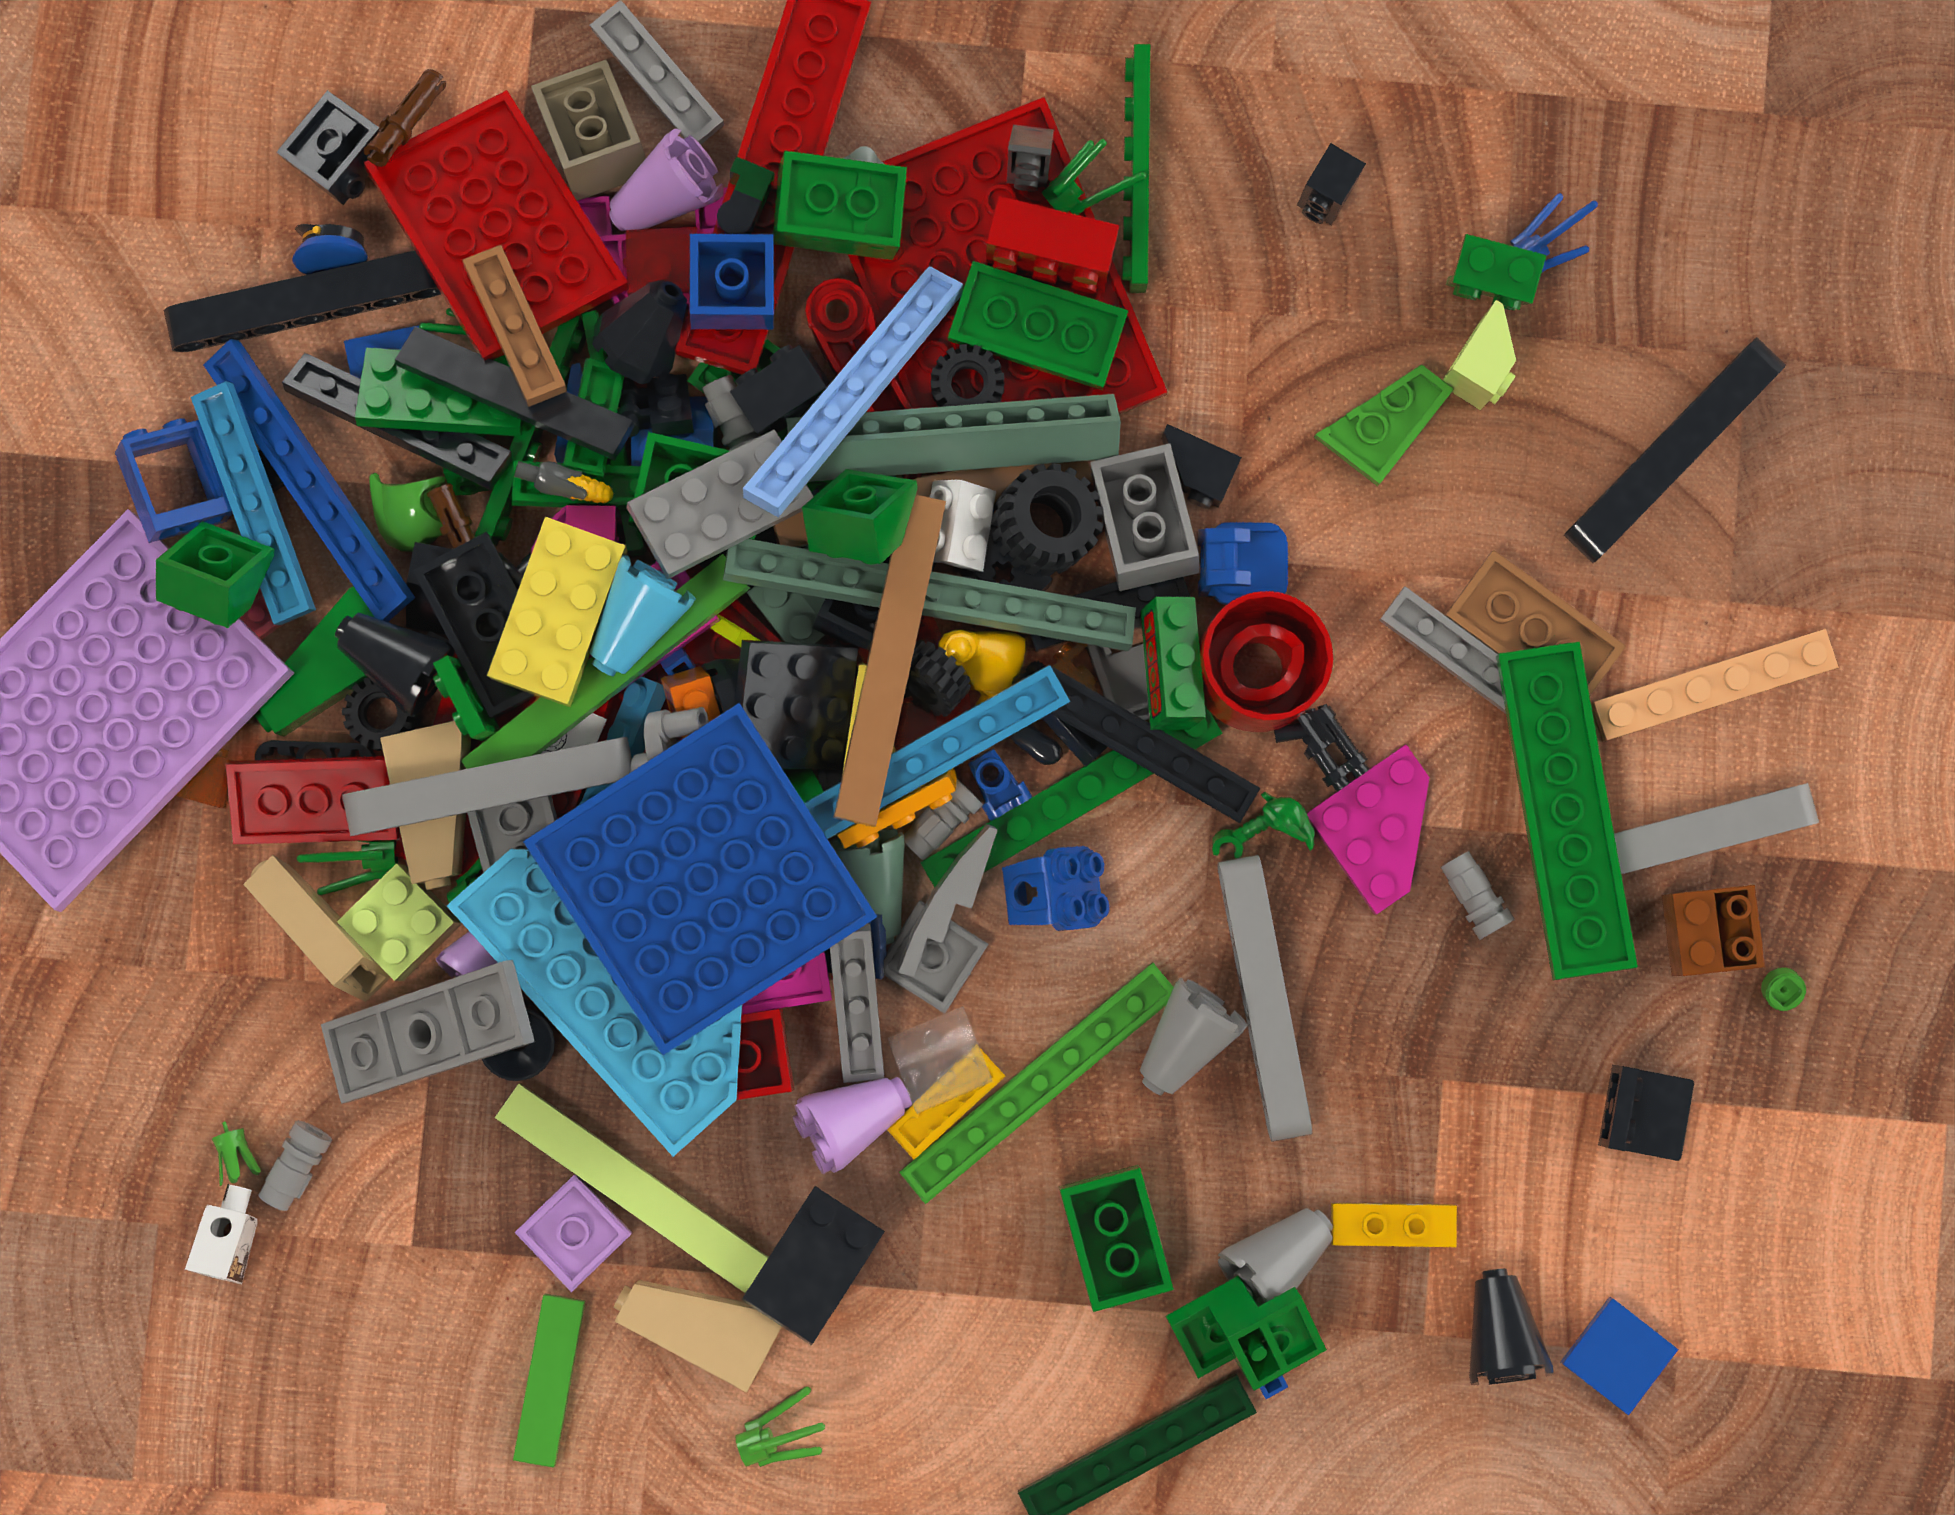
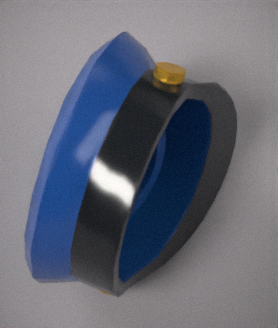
M300 224L295 227L296 232L302 237V244L296 249L292 262L300 272L306 275L367 261L368 255L364 249V237L353 228L334 224Z

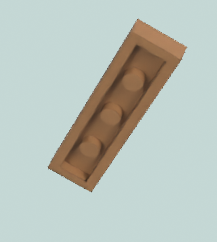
M499 245L463 259L464 268L527 406L530 407L567 392L565 382L502 246Z

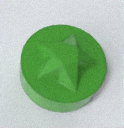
M1777 968L1766 975L1761 985V992L1772 1008L1779 1011H1788L1797 1007L1803 1001L1806 994V985L1794 970L1790 968Z

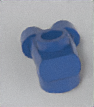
M994 748L968 763L985 800L982 808L990 821L1032 798L1024 781L1017 782ZM989 765H993L998 769V776L992 781L986 780L983 777V770Z

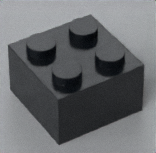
M791 345L781 348L770 357L772 361L770 365L761 371L753 368L736 379L735 382L738 386L730 391L757 434L764 435L774 429L779 433L787 427L786 418L803 417L831 384L811 352L800 345L794 349Z

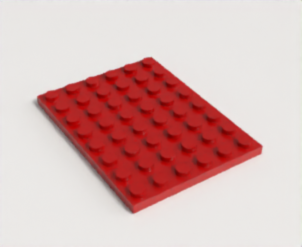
M1045 97L882 161L886 165L907 167L900 248L893 260L847 254L859 285L867 296L870 306H873L877 327L929 266L963 283V289L973 261L993 267L992 264L986 263V249L998 196L1054 209L1041 193L1046 188L1038 187V191L1027 192L1015 189L1014 184L1007 183L1008 147L1013 125L1054 130L1047 187L1071 161ZM1077 176V178L1074 181L1084 192L1080 180ZM1085 192L1078 198L1080 201L1087 198ZM1091 207L1086 208L1079 214L1080 216L1095 219ZM1113 260L1104 292L1096 290L1095 294L1081 293L1072 289V284L1056 280V284H1047L1128 310L1103 390L993 355V358L1000 362L1002 373H1004V393L1001 402L1115 394L1118 411L1121 414L1166 396L1168 393ZM1021 271L1016 272V275L1032 279L1033 274ZM961 297L897 373L903 392L913 409L938 407L932 396L931 373L933 367L935 368L938 358L940 356L944 357L948 349L952 347L954 350L960 348L959 344L948 341V335ZM963 369L954 375L951 385L953 391L959 397L970 399L980 394L984 381L977 371Z

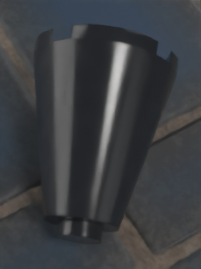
M357 613L353 618L347 615L335 632V637L339 639L337 648L391 701L410 716L418 715L438 690L433 678L438 673L433 663L447 655L454 658L456 655L449 642L362 613Z
M1505 1268L1483 1271V1279L1475 1281L1469 1370L1470 1385H1479L1478 1377H1487L1489 1385L1536 1379L1535 1370L1544 1368L1546 1376L1553 1375L1552 1362L1517 1276L1508 1275Z

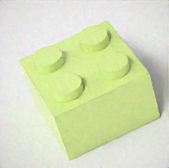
M397 863L337 921L394 981H404L462 924L431 890H426L424 883L411 884L408 867Z

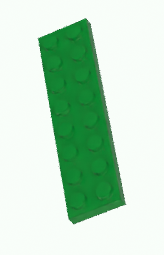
M1580 642L1499 653L1496 656L1552 981L1637 968L1636 953Z

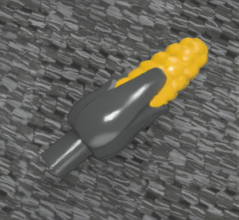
M518 461L514 474L516 478L534 482V487L541 493L567 497L572 501L578 499L595 503H607L612 500L614 494L612 488L604 482L584 476L582 471L569 469L556 462L547 461L540 463L539 466H534Z

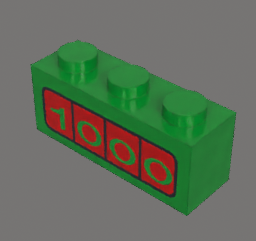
M1155 597L1140 611L1151 730H1190L1206 717L1195 597Z

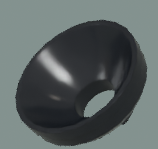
M526 1007L535 1042L519 1049H512L482 1059L484 1065L491 1073L505 1080L522 1081L538 1075L547 1067L554 1052L555 1039L549 1022L536 1010Z

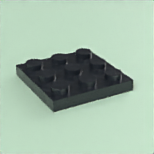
M742 640L734 706L738 703L741 704L781 768L843 770L858 654L857 647L834 644Z

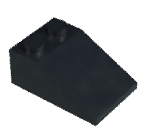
M814 1186L745 1293L742 1301L812 1346L885 1231Z

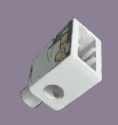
M227 1184L221 1208L212 1205L206 1206L185 1270L242 1285L257 1226V1218L245 1214L252 1190ZM231 1223V1231L224 1237V1228L227 1224Z

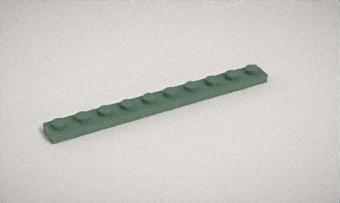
M747 539L727 549L723 580L879 608L888 564L869 565L854 559L843 557L831 558L826 554L810 552L808 549ZM931 571L922 615L1129 651L1133 645L1136 608Z

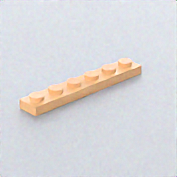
M1823 629L1592 702L1591 706L1603 742L1839 667L1827 631Z

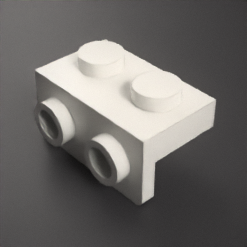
M963 480L933 481L930 498L946 501L933 563H945L969 571L983 572L996 491Z

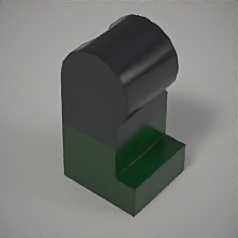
M736 156L730 169V183L736 186L730 200L723 203L717 213L719 234H752L774 186L773 171Z

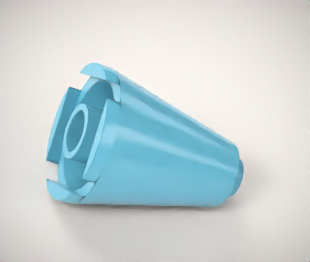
M623 555L618 563L589 651L595 658L592 664L600 671L613 677L616 672L626 674L693 605L696 598L688 590L682 597V595L674 591L678 584L671 578L667 579L662 572L638 559L631 566L630 557Z

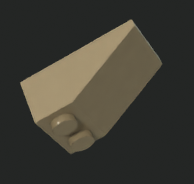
M607 59L531 86L570 191L577 201L625 184L646 159L641 141Z

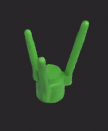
M804 1387L758 1419L745 1423L746 1431L737 1434L735 1438L740 1457L746 1467L755 1463L762 1467L773 1462L805 1458L822 1453L821 1447L776 1451L777 1446L823 1431L825 1429L824 1423L807 1426L776 1437L773 1436L769 1427L762 1429L765 1424L811 1393L810 1387Z

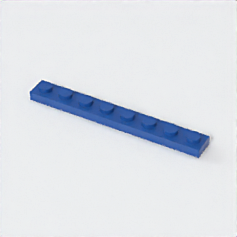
M230 339L203 366L216 385L225 381L234 384L254 441L374 617L389 622L415 599V596L239 340Z

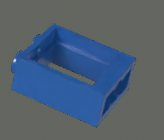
M176 419L162 426L163 429L149 433L147 429L131 431L123 436L115 451L117 461L149 543L188 533L202 521L212 525L227 522L233 513L199 420L187 423L186 419ZM187 444L208 501L156 514L135 458Z

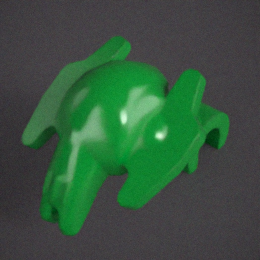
M1263 792L1261 796L1267 801L1262 808L1263 815L1256 816V819L1249 820V822L1244 823L1243 826L1235 830L1224 829L1217 832L1212 839L1213 855L1218 856L1221 845L1229 842L1235 845L1234 858H1240L1243 854V843L1254 837L1255 834L1261 833L1262 830H1267L1268 827L1284 832L1302 842L1305 841L1311 851L1315 845V832L1304 807L1298 801L1291 797L1277 798L1267 792Z

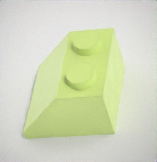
M1495 300L1484 314L1443 378V381L1454 389L1452 393L1479 410L1489 401L1496 404L1516 376L1509 372L1516 362L1504 306L1501 302Z

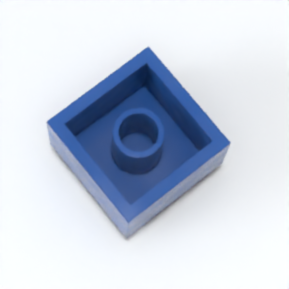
M690 234L691 329L774 330L773 234Z

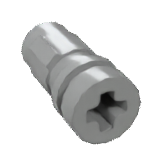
M732 375L719 378L702 388L708 400V403L705 404L715 428L719 427L724 436L721 441L724 447H729V451L760 437L730 393L731 390L737 387Z
M957 778L956 791L951 793L953 798L936 809L931 810L928 807L904 834L905 844L922 860L934 849L936 850L961 822L965 824L969 820L967 815L970 812L975 814L983 806V803Z
M1469 851L1440 867L1460 904H1463L1469 915L1466 916V919L1469 923L1471 921L1474 922L1475 927L1472 929L1479 940L1515 920L1510 910L1502 907L1501 904L1504 903V900L1501 896L1496 897L1491 888L1492 885Z
M295 1121L289 1132L291 1138L284 1140L282 1144L284 1151L277 1158L265 1179L264 1186L258 1194L262 1201L282 1211H287L295 1198L300 1199L313 1174L310 1171L313 1165L320 1163L322 1160L320 1153H326L332 1142V1138L327 1133L304 1121Z

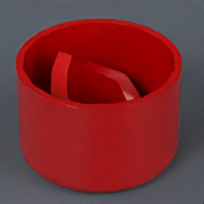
M1260 591L1238 597L1227 604L1216 615L1199 639L1205 706L1221 722L1239 730L1268 732L1290 724L1321 696L1331 677L1333 648L1330 635L1324 623L1308 605L1284 593ZM1260 643L1273 649L1281 660L1282 673L1280 680L1272 686L1261 689L1248 688L1240 684L1234 675L1233 663L1236 654L1241 648L1248 644Z

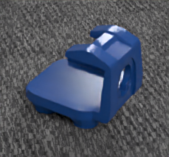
M1225 522L1219 524L1216 528L1198 530V546H1200L1198 597H1214L1220 604L1227 605L1238 597L1253 592L1273 591L1284 594L1287 592L1288 542L1285 533L1278 525L1273 523Z
M1085 846L1048 849L1043 857H1036L1002 867L1009 925L1052 924L1057 931L1097 926L1109 913V901L1101 893L1099 877L1104 872L1102 856ZM1025 882L1029 883L1032 888L1037 887L1038 896L1033 897L1029 905Z

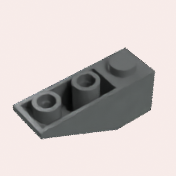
M1013 125L1008 147L1007 183L1014 184L1015 189L1035 192L1038 191V187L1047 188L1053 129Z

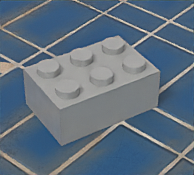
M1171 444L1090 462L1094 491L1096 490L1100 497L1097 503L1099 507H1103L1104 516L1101 519L1119 591L1199 573V553Z

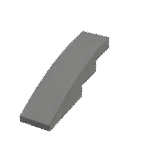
M986 824L960 852L933 889L911 930L897 966L898 973L915 977L927 938L941 943L944 942L956 904L972 909L997 833V829L994 826Z

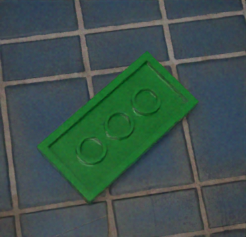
M973 261L948 335V341L959 345L967 344L969 348H973L974 345L981 346L982 351L986 352L988 350L994 356L1103 390L1128 310Z
M366 348L355 412L357 426L508 436L522 435L523 420L398 367L395 358L400 350ZM505 356L494 359V361L510 367Z

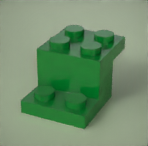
M1236 1276L1165 1316L1198 1379L1235 1359L1253 1391L1327 1350L1296 1287L1287 1290L1258 1307L1240 1277Z

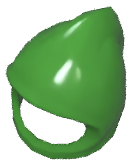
M377 473L370 475L369 483L374 517L379 533L389 546L403 552H412L415 542L431 544L442 535L440 531L442 523L427 493L442 486L446 481L444 476L406 484H384Z

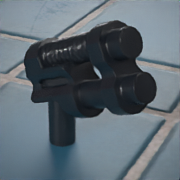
M1324 704L1318 706V710H1315V708L1306 710V714L1299 717V723L1276 729L1274 734L1276 743L1303 739V742L1308 745L1304 755L1308 760L1313 758L1324 773L1325 777L1322 780L1326 786L1332 785L1336 792H1338L1350 783L1345 776L1346 774L1352 772L1357 779L1369 770L1365 764L1368 758L1363 751L1359 752L1354 742L1352 743V739L1347 736L1340 723L1337 722V719H1335L1336 713L1331 706ZM1333 742L1338 746L1340 752L1343 753L1345 759L1348 760L1341 766L1337 765L1326 749Z

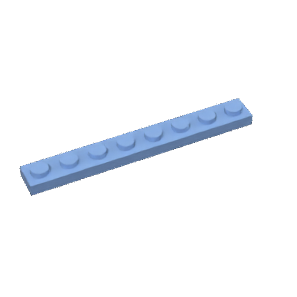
M929 266L743 487V498L779 518L962 296L963 283Z

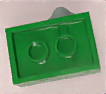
M867 146L859 147L844 158L784 151L778 170L773 244L893 260L900 248L907 167L884 164L877 158L876 153Z

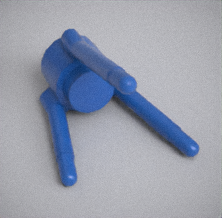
M1559 193L1542 209L1524 231L1512 239L1510 243L1514 247L1548 256L1550 251L1547 244L1597 208L1598 203L1591 201L1543 237L1537 234L1530 237L1563 200V195ZM1582 246L1548 260L1545 259L1542 273L1549 268L1588 253L1589 247Z

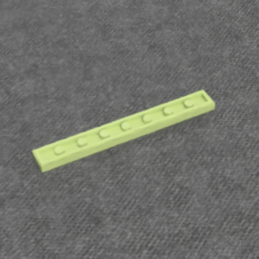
M519 1083L495 1116L497 1120L744 1293L747 1292L769 1258L523 1084Z

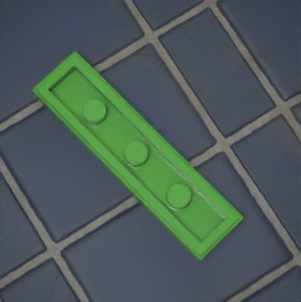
M546 1293L543 1295L513 1461L553 1468L556 1466L585 1300Z

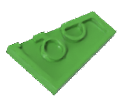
M1420 365L1361 406L1356 407L1329 427L1327 426L1315 434L1314 438L1378 487L1454 389L1425 366Z

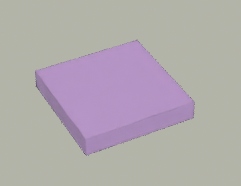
M576 1174L515 1231L516 1235L571 1292L633 1233Z

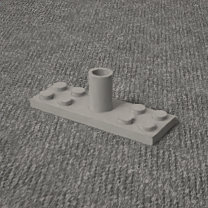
M513 960L502 961L321 1024L341 1104L356 1101L535 1042Z

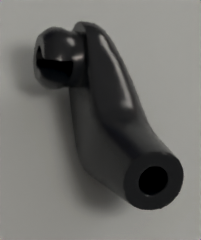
M1034 723L1010 735L1011 740L1040 764H1055L1062 757V748L1059 743L1039 731Z

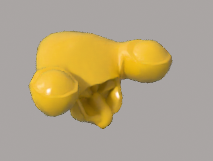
M953 630L945 633L938 642V648L941 647L946 650L945 655L948 657L952 655L957 660L955 664L957 666L962 665L965 669L963 674L969 676L970 682L968 684L971 685L970 690L980 692L981 696L975 703V706L1012 686L1013 678L1019 674L1024 662L1026 650L1025 639L1022 636L1005 630L979 632Z

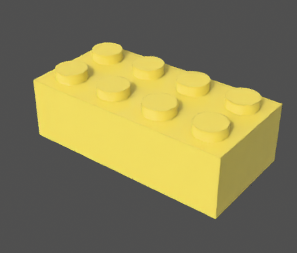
M545 517L487 676L492 680L571 707L590 656L589 651L618 563L622 556L628 552L626 546Z

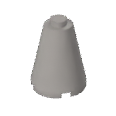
M1179 978L1174 985L1141 1065L1140 1072L1144 1076L1142 1083L1158 1095H1163L1164 1092L1174 1094L1244 1032L1247 1027L1246 1021L1235 1010L1229 1016L1226 1013L1227 1010L1222 1006L1225 1002L1208 989L1189 979L1184 982L1183 978Z
M1305 1208L1223 1249L1218 1254L1221 1257L1218 1259V1264L1228 1281L1236 1276L1240 1277L1259 1307L1293 1287L1298 1288L1333 1240L1330 1232L1333 1229L1332 1223L1320 1210L1317 1209L1313 1212Z

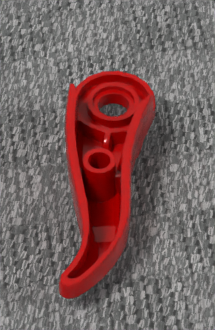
M840 278L823 281L814 287L807 298L805 306L807 325L826 362L835 376H837L877 329L873 306H870L867 296L858 285L850 280ZM840 300L847 305L849 314L844 322L833 323L827 318L825 310L829 302ZM894 377L866 412L913 408ZM922 473L902 475V478L910 480L922 477Z

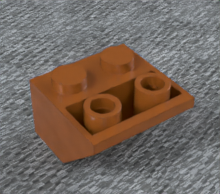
M1755 885L1661 895L1672 976H1691L1765 967Z

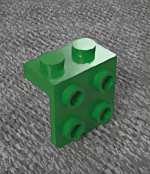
M1465 234L1454 274L1447 278L1446 285L1454 287L1452 295L1475 301L1480 299L1481 295L1493 298L1492 304L1497 300L1503 304L1504 309L1520 310L1521 305L1533 304L1546 255Z

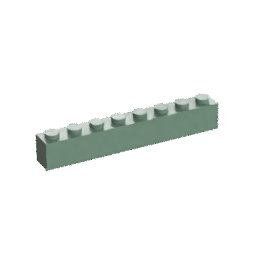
M1115 394L865 412L808 482L834 480L845 469L896 476L1100 460L1118 456L1121 420ZM802 417L786 418L787 435Z

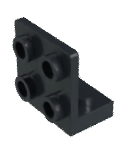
M1612 1064L1598 1146L1679 1161L1682 1157L1694 1081Z

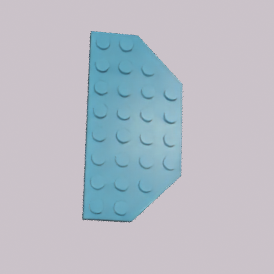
M511 848L446 905L497 963L513 960L520 988L673 1157L736 1101L742 1005L665 1055H662L528 849Z

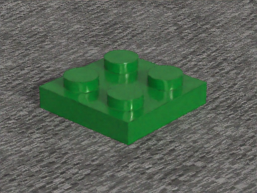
M447 655L433 663L438 673L433 676L435 684L444 698H451L457 710L452 713L453 719L464 736L469 734L473 739L486 741L501 729L496 719L489 718L459 659Z

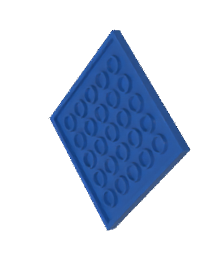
M740 703L523 841L662 1055H665L877 918L876 913Z

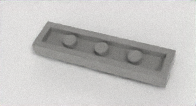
M621 0L590 24L591 30L674 128L682 130L679 134L684 139L690 135L701 145L725 125L723 119Z
M1406 586L1403 587L1379 621L1506 714L1496 660L1498 654Z
M866 924L830 947L843 1083L884 1078L871 926Z

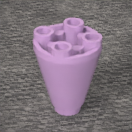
M899 1077L891 1080L882 1078L805 1095L797 1100L798 1104L795 1105L797 1115L793 1116V1120L802 1138L810 1137L816 1149L812 1152V1155L821 1173L825 1174L830 1170L835 1173L848 1165L905 1114V1109L912 1106V1102L906 1087Z

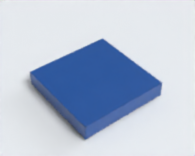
M1609 1297L1560 1363L1624 1413L1630 1415L1679 1349L1615 1299Z

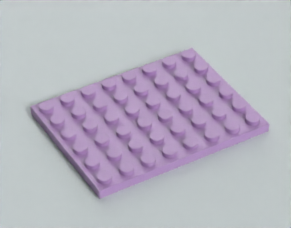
M129 509L0 638V853L54 910L62 912L294 674L240 618L229 628H225L156 601V559L166 552L169 547L162 540L149 543L139 517Z

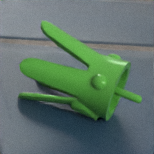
M224 1121L222 1124L225 1133L212 1138L218 1152L219 1186H222L223 1183L222 1157L229 1181L231 1183L238 1181L240 1169L237 1150L254 1175H259L261 1172L260 1167L248 1148L244 1128L229 1131L227 1123Z

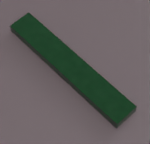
M1235 1374L1018 1490V1495L1029 1515H1067L1257 1412L1239 1377Z

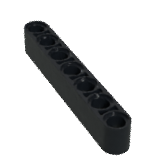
M410 251L175 304L165 308L164 315L172 351L190 352L222 345L230 339L245 340L438 296L441 292L416 251Z
M1756 337L1563 536L1594 564L1785 368L1786 364Z

